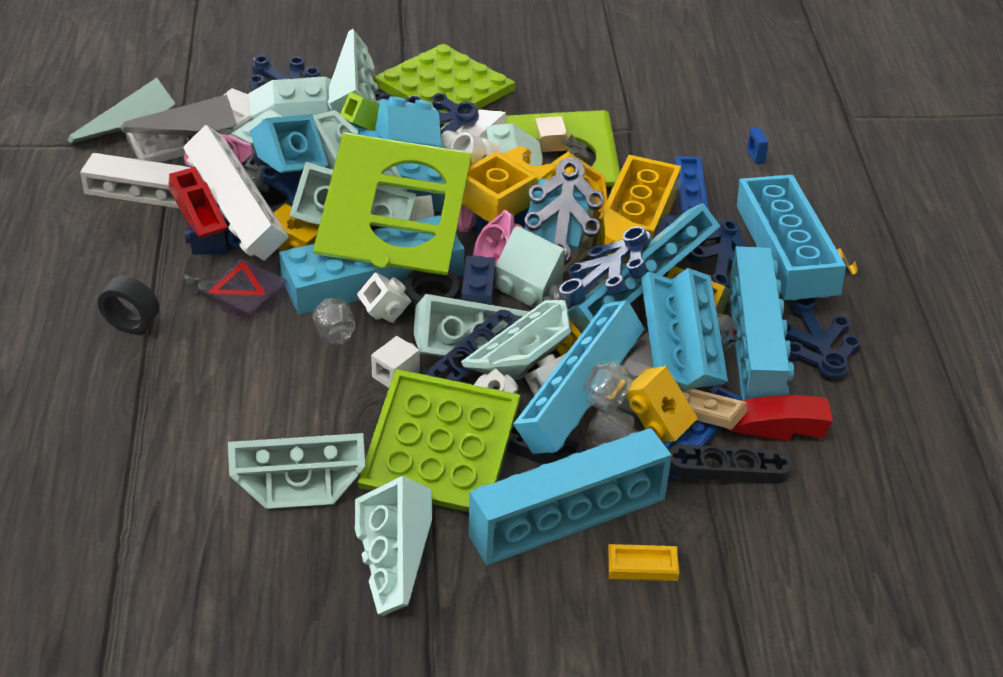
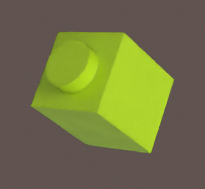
M349 92L340 115L356 125L375 131L380 104Z

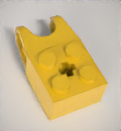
M523 146L502 154L496 151L469 166L462 205L489 223L504 210L515 216L530 207V188L538 184L540 178L547 179L550 174L549 179L555 176L557 166L554 164L529 165L532 152Z

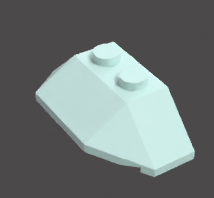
M312 77L272 80L248 93L250 115L252 119H255L269 109L283 117L317 115L331 111L328 106L329 86L332 79Z
M545 300L462 360L463 367L484 374H490L494 369H497L503 376L508 374L513 380L523 378L528 373L527 370L537 364V361L547 357L557 349L571 333L566 301Z
M363 433L228 442L229 476L265 509L334 505L365 468Z

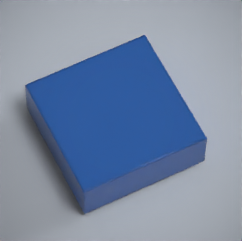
M754 127L749 132L747 150L756 164H763L766 161L769 141L760 127Z

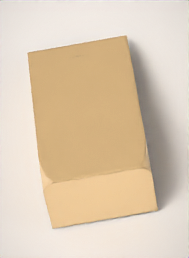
M562 117L536 118L541 152L566 151L567 146L562 140L564 138L567 139V132Z

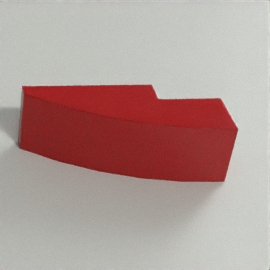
M196 166L169 174V189L183 216L199 238L228 230V226L207 182L203 183Z
M799 395L766 396L742 400L747 403L748 411L733 429L728 430L730 432L789 442L793 433L824 438L833 419L828 398Z

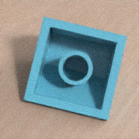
M390 96L389 100L380 99L375 131L383 139L441 148L439 112L431 105V102L415 100V103H409L404 98Z
M312 114L266 118L250 130L258 158L280 173L303 171L306 162L325 168L329 166Z
M540 178L538 184L542 185L548 180ZM562 186L548 194L542 204L531 202L528 213L540 211L559 197L562 192ZM574 186L573 197L590 218H593V210L587 206L586 198ZM541 191L533 193L535 198H540L543 195ZM592 197L590 199V202L593 204L595 197ZM558 213L544 222L538 231H530L527 229L526 224L524 229L554 243ZM570 213L566 244L570 247V250L578 251L585 234L583 227ZM532 218L529 220L528 223L531 225L538 224L539 219Z

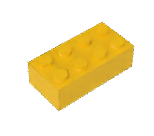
M628 155L604 208L608 207L634 224L644 227L646 231L651 233V238H653L664 214L669 215L677 196L681 166ZM603 210L599 217L600 233L597 235L596 245H600Z

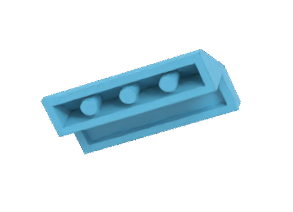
M687 268L673 279L650 271L641 277L653 368L666 366L680 390L727 383L728 378L711 276Z

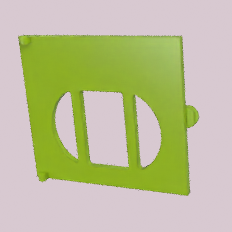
M608 111L506 116L507 121L504 124H514L538 141L536 118L561 116L566 128L567 139L569 140V136L573 134L576 141L583 142L593 150L596 155V161L591 167L605 176L606 187L611 186L612 191L620 174Z
M343 132L313 254L372 263V266L377 268L391 266L448 276L469 166L472 164V153ZM401 164H421L435 170L444 179L446 184L384 175L383 173ZM386 185L445 195L440 224L434 225L372 215L377 186ZM370 226H380L435 236L428 242L418 246L398 247L381 240L375 235Z

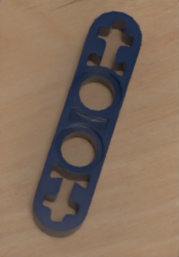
M508 310L495 312L434 364L425 375L436 377L447 369L450 374L445 379L458 382L472 369L458 368L453 362L454 354H462L468 357L479 349L474 343L475 336H483L487 341H490L517 321L516 317ZM504 320L507 325L495 335L491 330Z

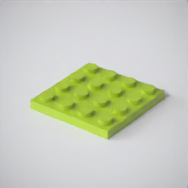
M444 44L438 45L374 76V82L377 83V87L384 92L404 98L405 100L410 96H419L421 100L431 102L432 106V96L437 93H444L448 99L457 104L471 102L479 110L515 91V81ZM444 109V110H438V111H440V112H442V113H443V112H449V111L446 110V109Z
M395 369L365 459V468L358 480L359 488L373 491L404 476L432 490L433 505L469 512L470 491L498 482L519 408L520 394Z

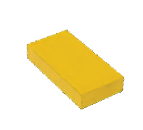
M608 544L609 579L678 581L677 546Z

